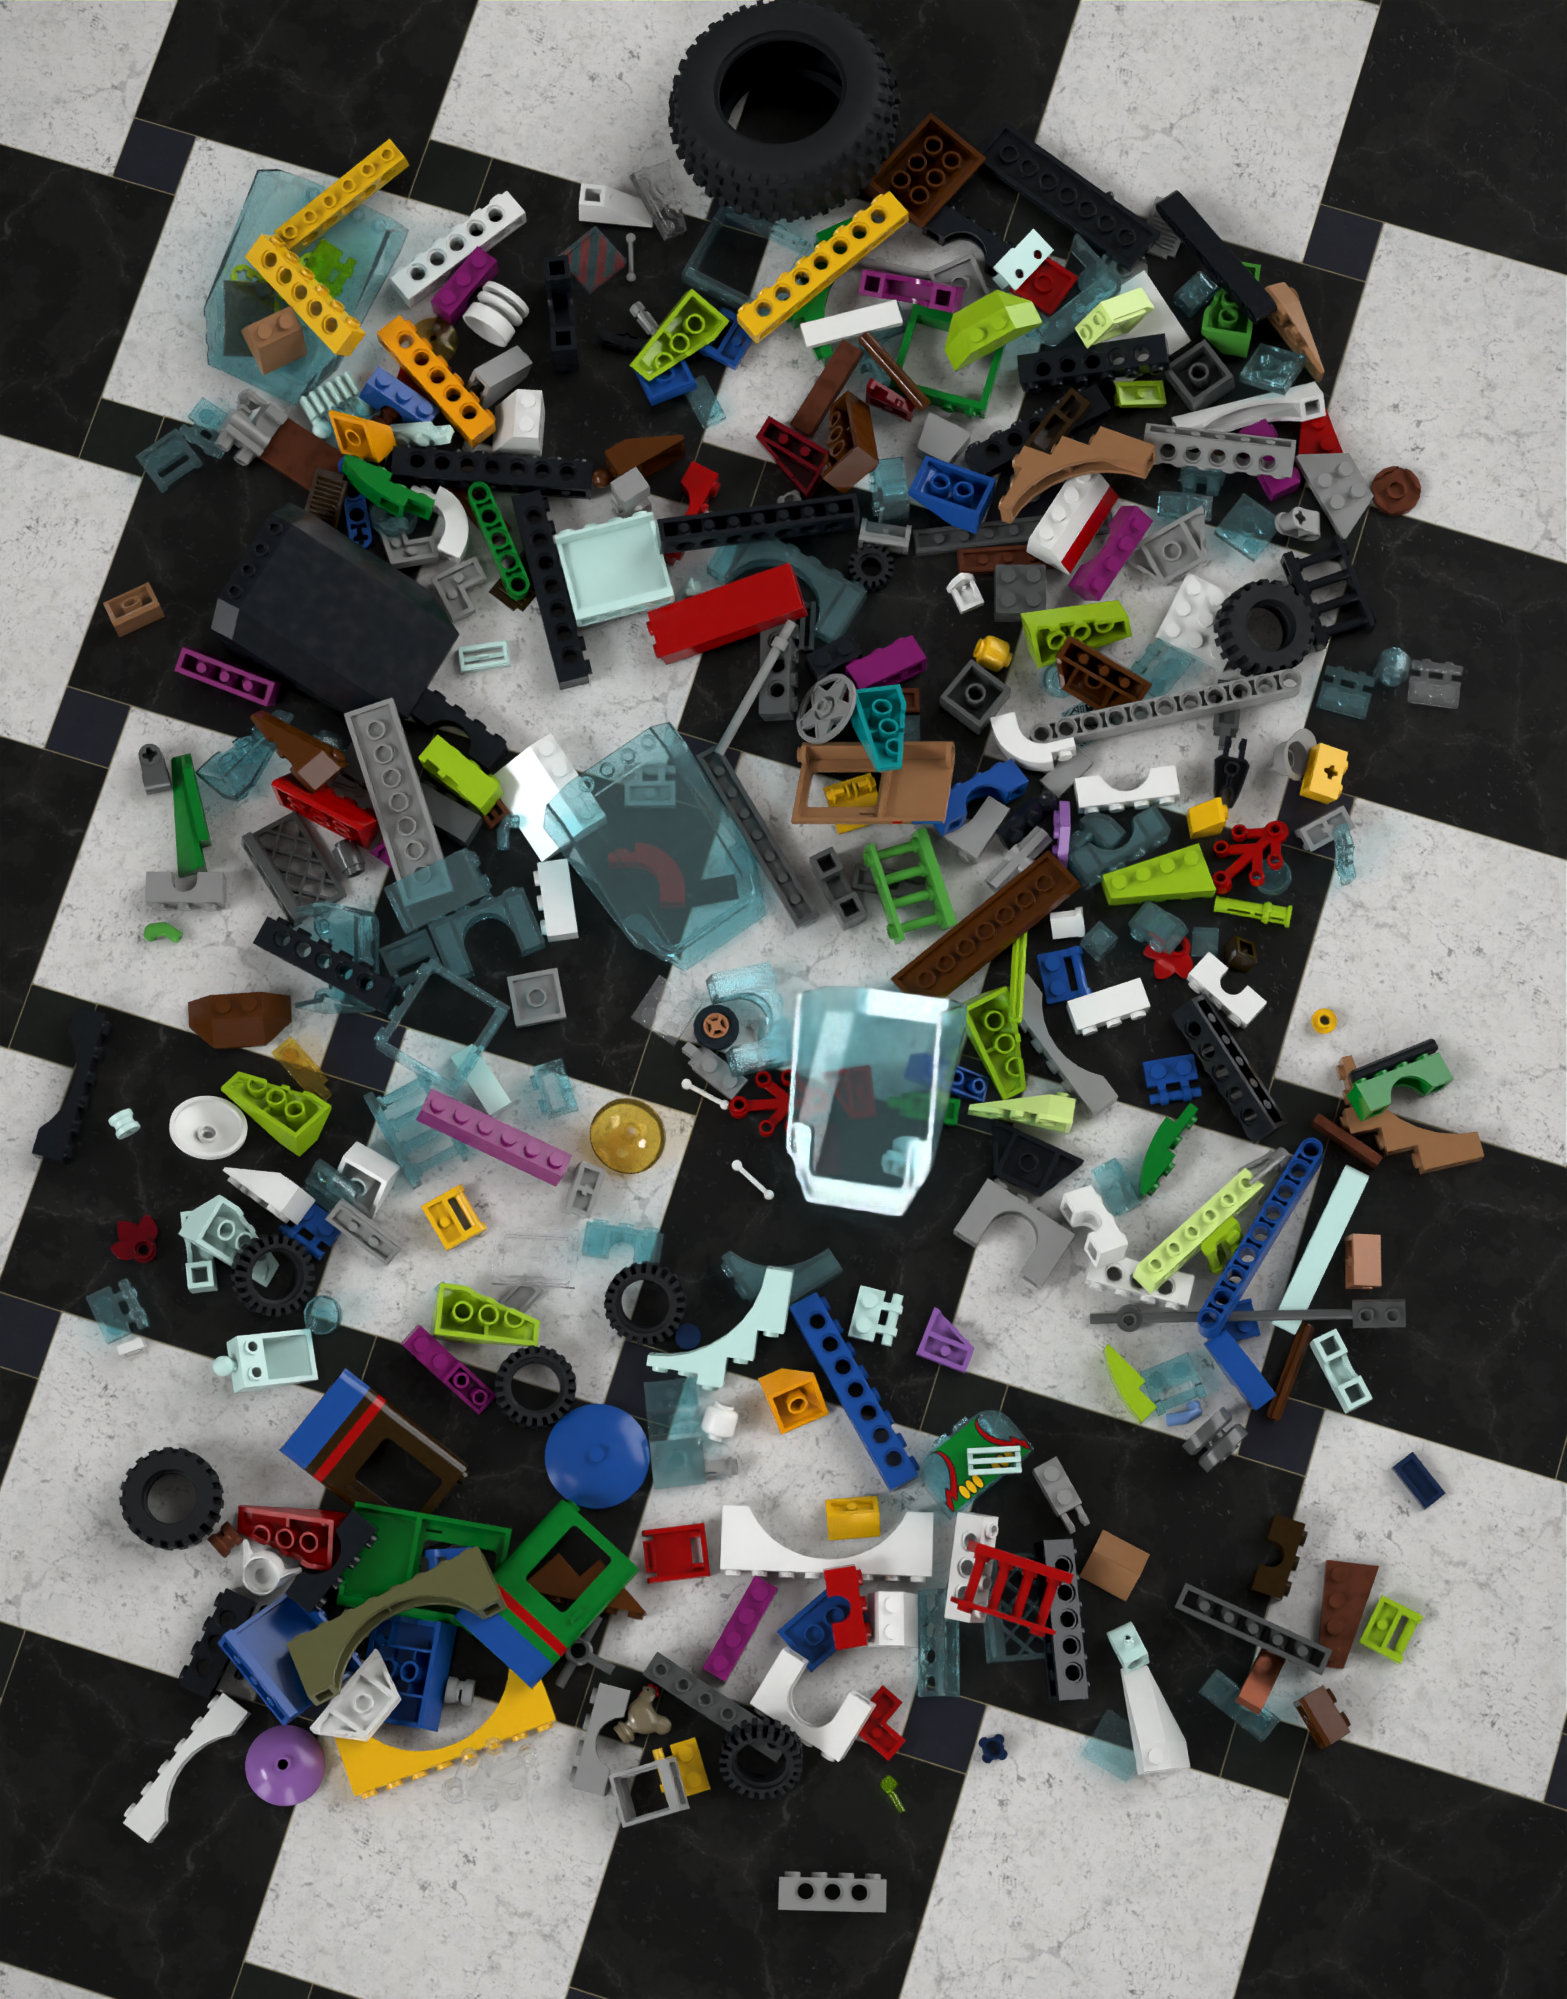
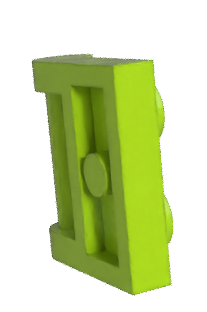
M1232 1215L1201 1243L1202 1253L1207 1256L1209 1261L1208 1268L1213 1275H1219L1224 1271V1264L1233 1257L1244 1239L1240 1224Z
M1381 1595L1358 1643L1401 1665L1404 1660V1651L1417 1625H1421L1424 1617ZM1401 1616H1404L1408 1621L1394 1650L1387 1648V1645Z

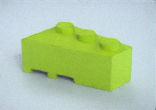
M438 734L418 757L429 777L463 802L477 809L484 817L504 794L500 787L501 782L491 774L486 775L477 763L468 760L459 750L451 746Z

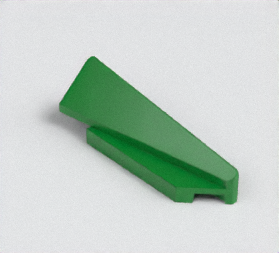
M191 753L171 759L178 876L180 878L196 875L197 872H208L202 848L212 845Z

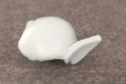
M247 1539L243 1540L242 1579L245 1588L251 1593L258 1596H267L276 1588L281 1587L302 1572L301 1567L285 1569L283 1560L273 1552L259 1550L253 1553Z

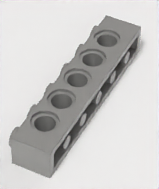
M1146 423L1144 442L1155 445L1156 462L1154 465L1168 463L1180 468L1195 466L1200 470H1210L1212 468L1221 469L1225 473H1235L1238 471L1246 472L1251 476L1264 474L1271 475L1276 479L1292 478L1296 440ZM1171 444L1175 448L1172 450H1166L1163 448V445ZM1197 447L1200 451L1192 453L1188 451V448ZM1219 449L1225 454L1217 456L1213 454V451ZM1245 452L1249 454V457L1242 459L1238 454ZM1266 455H1271L1275 459L1273 461L1268 462L1265 461L1263 457Z

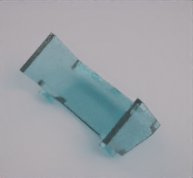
M1078 233L1073 238L1071 252L1086 267L1078 277V287L1082 292L1047 320L1040 316L1043 324L1024 334L1026 337L1048 346H1056L1076 331L1075 327L1100 302L1118 296L1121 291L1120 279Z
M328 901L295 908V913L314 917V930L316 934L322 939L329 940V943L333 945L331 950L339 953L341 949L354 956L352 961L360 964L362 960L375 967L373 972L380 975L379 921L373 912ZM329 958V966H330L331 963H332V958ZM353 969L347 971L345 979H349L352 976ZM374 980L368 982L366 990H370L373 987ZM329 985V988L317 990L314 999L295 1003V1008L322 1014L367 1013L376 1010Z

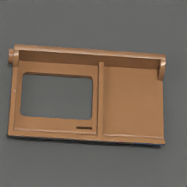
M903 741L902 768L880 772L882 774L877 803L873 807H808L812 778L815 773L876 772L861 742H825L822 744L803 742L802 746L797 749V760L802 765L791 823L944 824L955 764V744L953 741Z

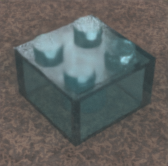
M903 456L879 459V464L873 472L869 473L868 478L869 491L874 492L872 493L871 501L873 516H878V523L907 521L909 518L910 502Z

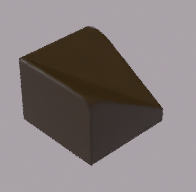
M1234 935L1224 945L1226 966L1248 972L1258 962L1254 942Z

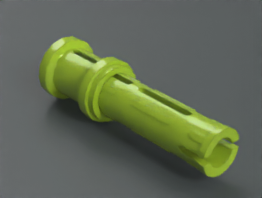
M1216 895L1213 912L1261 919L1263 924L1272 922L1283 924L1284 927L1289 928L1293 906L1272 905L1269 901L1260 904Z

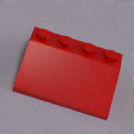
M292 772L273 780L271 784L281 806L295 811L304 818L345 839H349V841H355L358 846L369 850L380 831L373 809L367 807L364 810L358 807V803L348 796L341 798L335 795V790L329 786L312 794Z

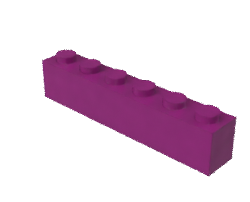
M432 1088L416 1118V1121L555 1187L562 1179L572 1157L571 1154Z

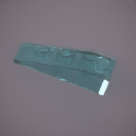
M276 710L271 714L288 724L294 718L292 713ZM256 725L252 728V734L241 739L238 737L232 741L234 744L232 748L223 754L218 751L195 772L200 779L224 799L239 802L246 798L249 791L258 782L277 748L275 743L268 741Z

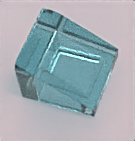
M1193 927L1191 956L1204 957L1210 952L1217 957L1219 928Z

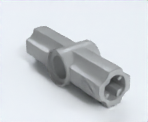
M1036 826L1019 845L1015 844L1003 857L998 867L985 879V883L996 893L1032 864L1052 843L1053 840L1049 834Z

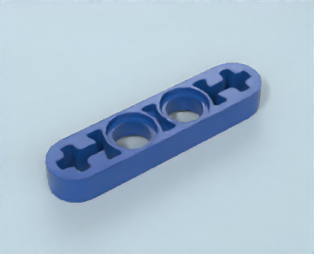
M343 456L338 462V473L344 475L342 472ZM361 493L355 498L346 495L344 511L348 537L353 541L357 539V528L361 527L363 538L368 539L364 540V545L361 546L368 550L372 544V535L366 497ZM355 509H359L364 513V518L359 522L351 520L349 516Z

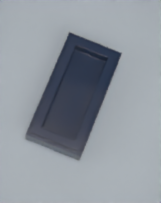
M1411 1452L1391 1468L1424 1510L1446 1494L1414 1452Z

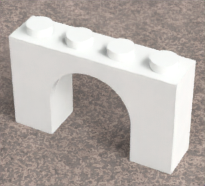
M786 1647L778 1655L750 1704L755 1707L754 1711L760 1716L766 1718L769 1716L774 1720L781 1721L780 1729L787 1724L790 1727V1731L797 1733L799 1736L798 1740H801L808 1747L814 1745L822 1751L820 1754L827 1760L839 1762L846 1756L876 1704L854 1690L848 1694L831 1722L816 1725L803 1720L794 1708L792 1695L797 1681L810 1661L791 1648Z

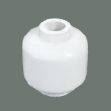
M715 1401L714 1405L706 1407L701 1427L703 1431L708 1433L707 1438L722 1442L723 1438H730L734 1435L739 1418L737 1412L734 1411V1406Z

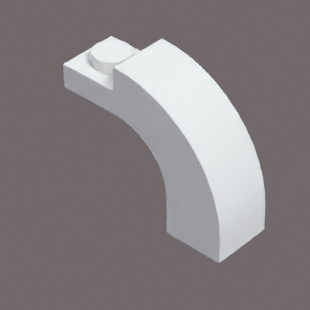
M413 485L412 491L424 493L435 500L433 512L440 515L446 523L445 532L437 546L439 556L456 564L462 563L470 545V528L462 504L451 492L441 486L435 495L434 491L426 486H420L419 488Z
M1015 712L990 718L998 748L1007 759L1010 760L1012 758L1019 767L1040 772L1054 770V760L1066 761L1071 759L1072 756L1077 755L1074 737L1050 743H1035L1028 740L1021 733Z

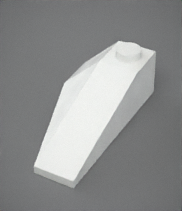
M1144 1665L1127 1674L1121 1668L1138 1775L1190 1768L1186 1740L1148 1666Z

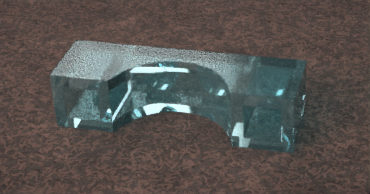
M1155 804L1133 817L1131 823L1132 837L1123 847L1115 850H1104L1092 843H1088L1068 855V864L1083 887L1087 884L1091 886L1101 881L1102 875L1109 871L1113 872L1122 869L1125 866L1124 862L1131 858L1137 860L1147 853L1146 849L1154 845L1157 848L1168 841L1167 837L1170 834L1171 828Z

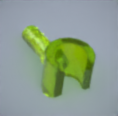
M887 1775L881 1781L880 1786L892 1799L899 1813L905 1811V1808L897 1794L893 1791L899 1784L890 1775Z

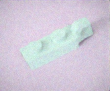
M431 421L389 425L393 431L397 447L400 445L426 447L448 444L451 442L455 432L450 425L434 426Z

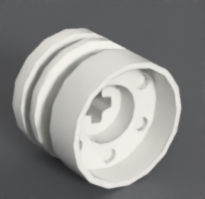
M488 281L483 286V291L477 295L479 302H473L463 315V319L480 337L494 345L505 347L515 334L513 326H520L522 324V318L528 315L529 308L511 290L496 282Z

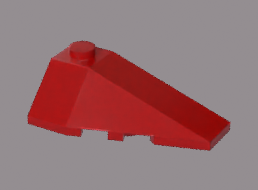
M239 1505L237 1532L262 1545L267 1544L280 1551L279 1554L285 1557L290 1556L300 1561V1564L307 1568L328 1571L336 1564L341 1553V1542L336 1529L347 1517V1513L321 1509Z

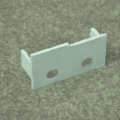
M1032 229L1015 248H1011L993 267L998 274L992 279L1001 289L1010 285L1016 291L1054 250ZM1035 250L1041 252V259L1034 257ZM1019 269L1023 272V278L1016 277V270Z

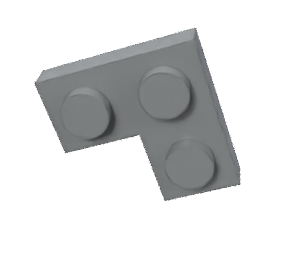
M402 520L377 525V533L387 563L394 568L401 569L439 562V554L433 536L408 540Z
M476 556L431 577V581L453 623L476 613L466 590L487 581V577Z

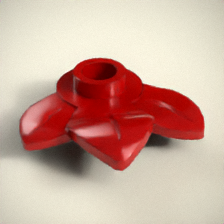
M1173 935L1168 940L1155 939L1147 945L1143 952L1146 957L1155 960L1154 975L1158 980L1167 979L1175 972L1181 978L1186 979L1192 971L1193 961L1189 956L1191 944L1183 935ZM1175 944L1181 945L1182 951H1174L1173 946Z

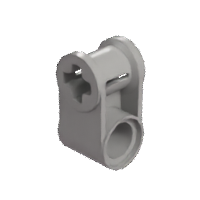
M1295 507L1291 512H1281L1275 517V527L1282 535L1295 537L1301 541H1315L1321 537L1320 513L1318 511Z

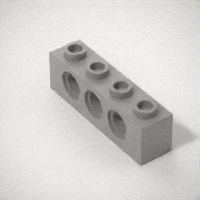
M785 1872L784 1877H779L778 1910L886 1913L887 1879H881V1874H865V1879H854V1873H838V1878H827V1873L811 1872V1877H801V1872ZM803 1883H808L813 1887L814 1892L809 1899H802L798 1895V1887ZM829 1884H835L840 1889V1896L835 1900H830L825 1896L824 1891ZM855 1885H863L866 1888L867 1896L864 1900L858 1901L852 1897L851 1891Z

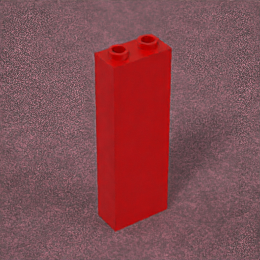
M786 563L649 611L647 613L650 621H647L646 625L651 636L654 635L656 644H653V649L657 659L661 658L668 665L785 624L787 620L794 621L806 617L808 613L795 570L790 563Z

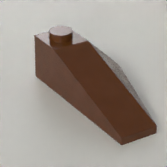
M263 710L252 714L250 717L263 736L278 746L276 753L280 758H286L291 763L292 767L289 770L312 794L330 786L349 765L340 750Z

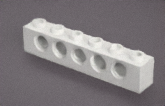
M508 191L502 195L497 194L486 207L474 211L466 222L454 226L451 233L446 237H441L434 241L431 248L426 252L418 253L406 267L398 268L390 278L393 289L410 309L445 284L477 246L487 252L527 222L525 211ZM494 216H500L502 218L498 222H493L490 220ZM476 230L483 232L480 236L471 235ZM455 245L463 246L460 251L452 250V247ZM438 259L444 261L439 266H435L432 264L435 260ZM417 274L424 275V278L421 280L413 279Z

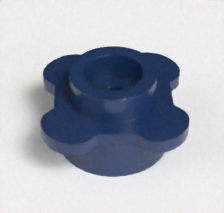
M996 1734L993 1738L988 1739L982 1737L979 1740L978 1744L983 1751V1762L991 1763L995 1759L1005 1760L1008 1753L1004 1750V1737L1001 1734ZM991 1746H994L996 1750L991 1751Z

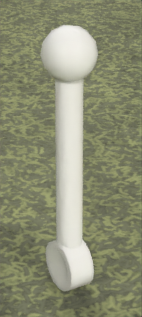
M689 1079L682 1081L683 1089H691L719 1104L724 1110L729 1108L728 1100H721L692 1085Z
M733 1161V1170L740 1171L764 1193L765 1199L771 1200L774 1197L773 1191L767 1190L742 1167L741 1161Z

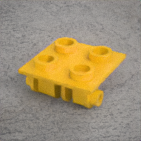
M871 773L823 787L829 807H873L877 803L876 782ZM835 824L838 835L872 825Z

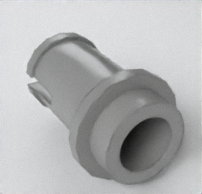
M729 1457V1460H705L706 1477L729 1475L732 1478L733 1475H738L737 1459Z

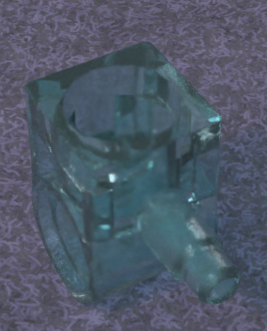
M1199 271L1175 292L1173 303L1185 315L1191 318L1214 297L1219 287L1203 271Z

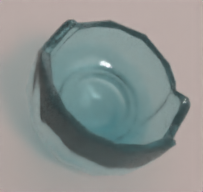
M1056 662L1045 666L1039 674L1040 687L1050 697L1064 699L1070 696L1069 693L1060 688Z
M1267 859L1263 860L1265 882L1263 885L1258 886L1257 889L1268 896L1281 895L1289 888L1292 872L1290 867L1283 861L1281 869L1272 870L1268 866ZM1273 860L1271 863H1278L1279 860ZM1255 876L1253 879L1258 880L1261 876Z
M315 1296L305 1307V1325L316 1335L333 1333L339 1328L343 1320L341 1305L331 1296Z

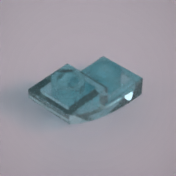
M1160 491L1157 516L1179 519L1202 506L1205 513V522H1209L1212 515L1213 496Z

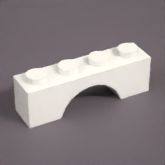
M1175 765L1150 768L1146 781L1140 787L1131 791H1119L1111 788L1100 775L1075 778L1073 784L1078 814L1084 813L1085 816H1094L1099 814V811L1109 810L1110 813L1124 811V808L1127 807L1145 809L1150 807L1149 804L1157 803L1160 806H1169L1178 801L1180 796Z

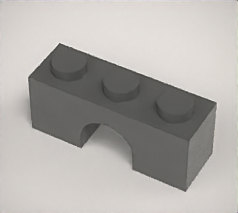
M833 847L809 857V865L843 931L866 921L867 912L856 891L853 892L844 874V868Z

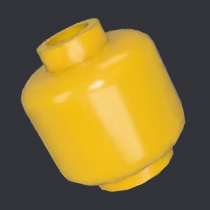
M989 635L984 639H979L974 649L973 657L976 658V663L981 667L993 672H999L1003 666H1009L1013 654L1009 652L1010 646L1008 642Z

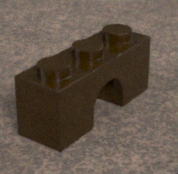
M1278 1514L1272 1516L1265 1541L1279 1548L1281 1561L1275 1567L1259 1564L1252 1579L1250 1592L1276 1601L1282 1600L1283 1596L1288 1597L1292 1582L1288 1581L1290 1572L1296 1571L1300 1560L1296 1553L1299 1546H1304L1308 1534L1307 1531H1304L1305 1523Z

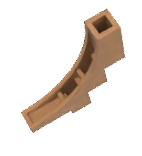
M1100 426L1096 435L1093 434L1088 445L1065 436L1061 437L1058 444H1054L1050 454L1024 445L1020 454L1017 453L1012 461L1015 476L1010 483L1007 495L1002 496L998 505L1001 519L1011 524L1021 509L1035 496L1049 487L1070 478L1086 474L1118 473L1146 479L1156 462L1155 445Z
M1352 1055L1341 1057L1338 1062L1339 1065L1336 1066L1338 1079L1344 1082L1345 1090L1342 1093L1345 1105H1350V1108L1344 1109L1341 1113L1342 1117H1339L1340 1128L1354 1137L1378 1132V1135H1375L1378 1150L1383 1151L1384 1156L1414 1150L1415 1153H1412V1161L1414 1167L1419 1168L1420 1174L1482 1160L1484 1153L1478 1132L1461 1134L1437 1133L1416 1127L1398 1118L1387 1109L1382 1114L1361 1122L1346 1096L1353 1088L1349 1073L1357 1068Z

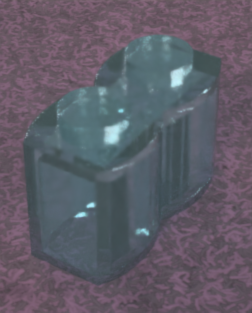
M1146 901L1128 922L1132 930L1130 934L1139 942H1143V940L1149 942L1150 947L1158 953L1163 951L1171 954L1189 932L1183 921L1150 901Z

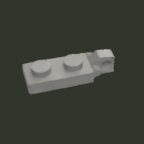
M689 1041L682 1048V1052L691 1059L688 1064L692 1067V1070L729 1100L736 1097L748 1082V1079L709 1048L707 1049L702 1045L698 1049Z

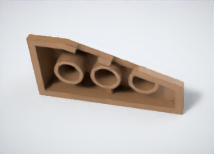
M1285 282L1265 287L1264 289L1270 294L1277 306V311L1267 317L1268 321L1316 382L1319 383L1322 381L1325 371L1297 292L1294 288H1289Z

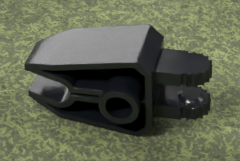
M1226 735L1222 755L1214 759L1213 797H1221L1222 791L1227 788L1230 791L1228 808L1231 809L1240 795L1250 765L1244 759L1247 739L1242 738L1239 742L1238 758L1229 757L1232 736Z

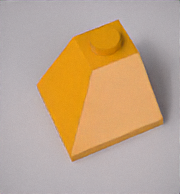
M334 410L328 412L342 454L353 455L367 461L380 463L393 451V446H397L391 426Z
M781 1368L758 1378L781 1435L829 1414L813 1372Z

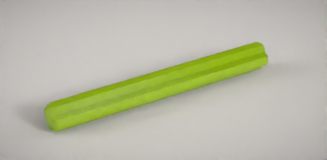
M1027 932L1014 941L1012 946L1008 1021L1011 1024H1020L1023 1017Z

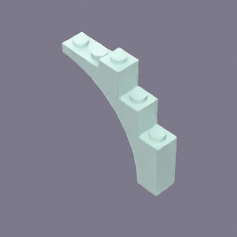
M768 1266L762 1288L753 1307L745 1318L728 1334L711 1344L691 1351L677 1353L650 1352L647 1357L646 1366H652L653 1371L667 1373L668 1369L678 1370V1375L693 1377V1374L697 1373L696 1384L702 1385V1389L717 1391L718 1388H723L728 1358H733L732 1362L748 1364V1361L755 1359L759 1331H763V1335L768 1337H778L779 1334H784L794 1269Z

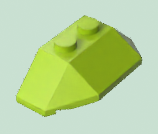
M995 290L953 314L944 351L953 369L957 372L1039 327L1043 322L1032 301Z

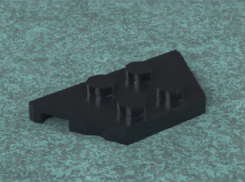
M995 1118L992 1121L993 1176L1041 1198L1082 1166L1084 1162L1083 1159Z

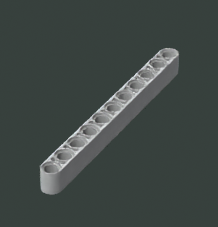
M1285 669L1039 722L1031 728L1030 738L1035 743H1050L1074 737L1075 744L1289 699L1299 694L1302 677L1295 669ZM1287 679H1292L1296 682V685L1294 687H1287L1283 682ZM1261 685H1269L1272 690L1268 693H1263L1259 690V687ZM1237 690H1243L1247 695L1244 698H1237L1233 693ZM1217 695L1222 698V701L1214 704L1209 701V698ZM1194 701L1197 703V706L1193 709H1188L1184 706V703ZM1163 706H1169L1172 712L1162 714L1159 709ZM1139 711H1143L1148 716L1143 720H1139L1134 715ZM1120 717L1123 722L1119 725H1113L1110 723V719ZM1089 722H1094L1098 727L1095 730H1088L1085 728V725ZM1069 727L1073 730V733L1064 736L1060 733V730ZM1038 733H1046L1048 738L1044 741H1039L1035 736Z

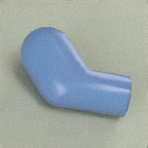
M1189 1401L1186 1404L1188 1411L1166 1414L1167 1426L1188 1424L1200 1417L1202 1414L1200 1402Z

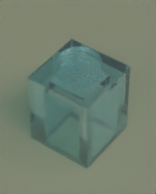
M1099 921L1082 938L1080 946L1099 962L1116 945L1118 937Z

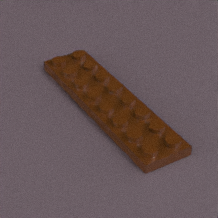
M1049 850L1046 851L891 978L892 982L924 1016L1081 888L1080 883Z

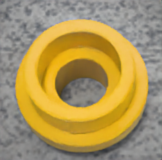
M1319 1009L1313 1014L1311 1025L1316 1032L1329 1034L1337 1025V1017L1329 1009ZM1320 1018H1328L1329 1024L1323 1025L1320 1022Z

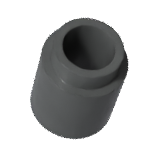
M343 839L335 844L332 853L341 873L345 874L348 879L362 874L365 871L363 866L365 862L356 842Z

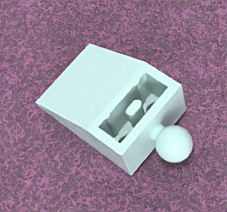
M310 1329L236 1336L226 1342L228 1356H219L213 1362V1370L218 1376L232 1375L234 1393L261 1391L318 1380Z

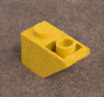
M1221 797L1188 809L1186 818L1190 838L1196 839L1221 834L1223 827L1226 826V820L1229 819L1227 805H1222Z

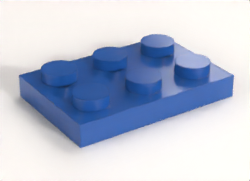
M825 1589L777 1631L792 1650L810 1661L806 1667L811 1673L837 1651L835 1649L831 1622L844 1619L849 1614L850 1603L842 1596L828 1597ZM863 1612L864 1623H867L868 1615Z

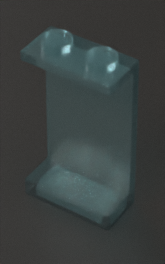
M464 848L384 888L406 935L410 936L418 932V928L483 896H492L489 891L492 885L487 875L481 874L478 868L481 862L475 851L471 852L469 849Z

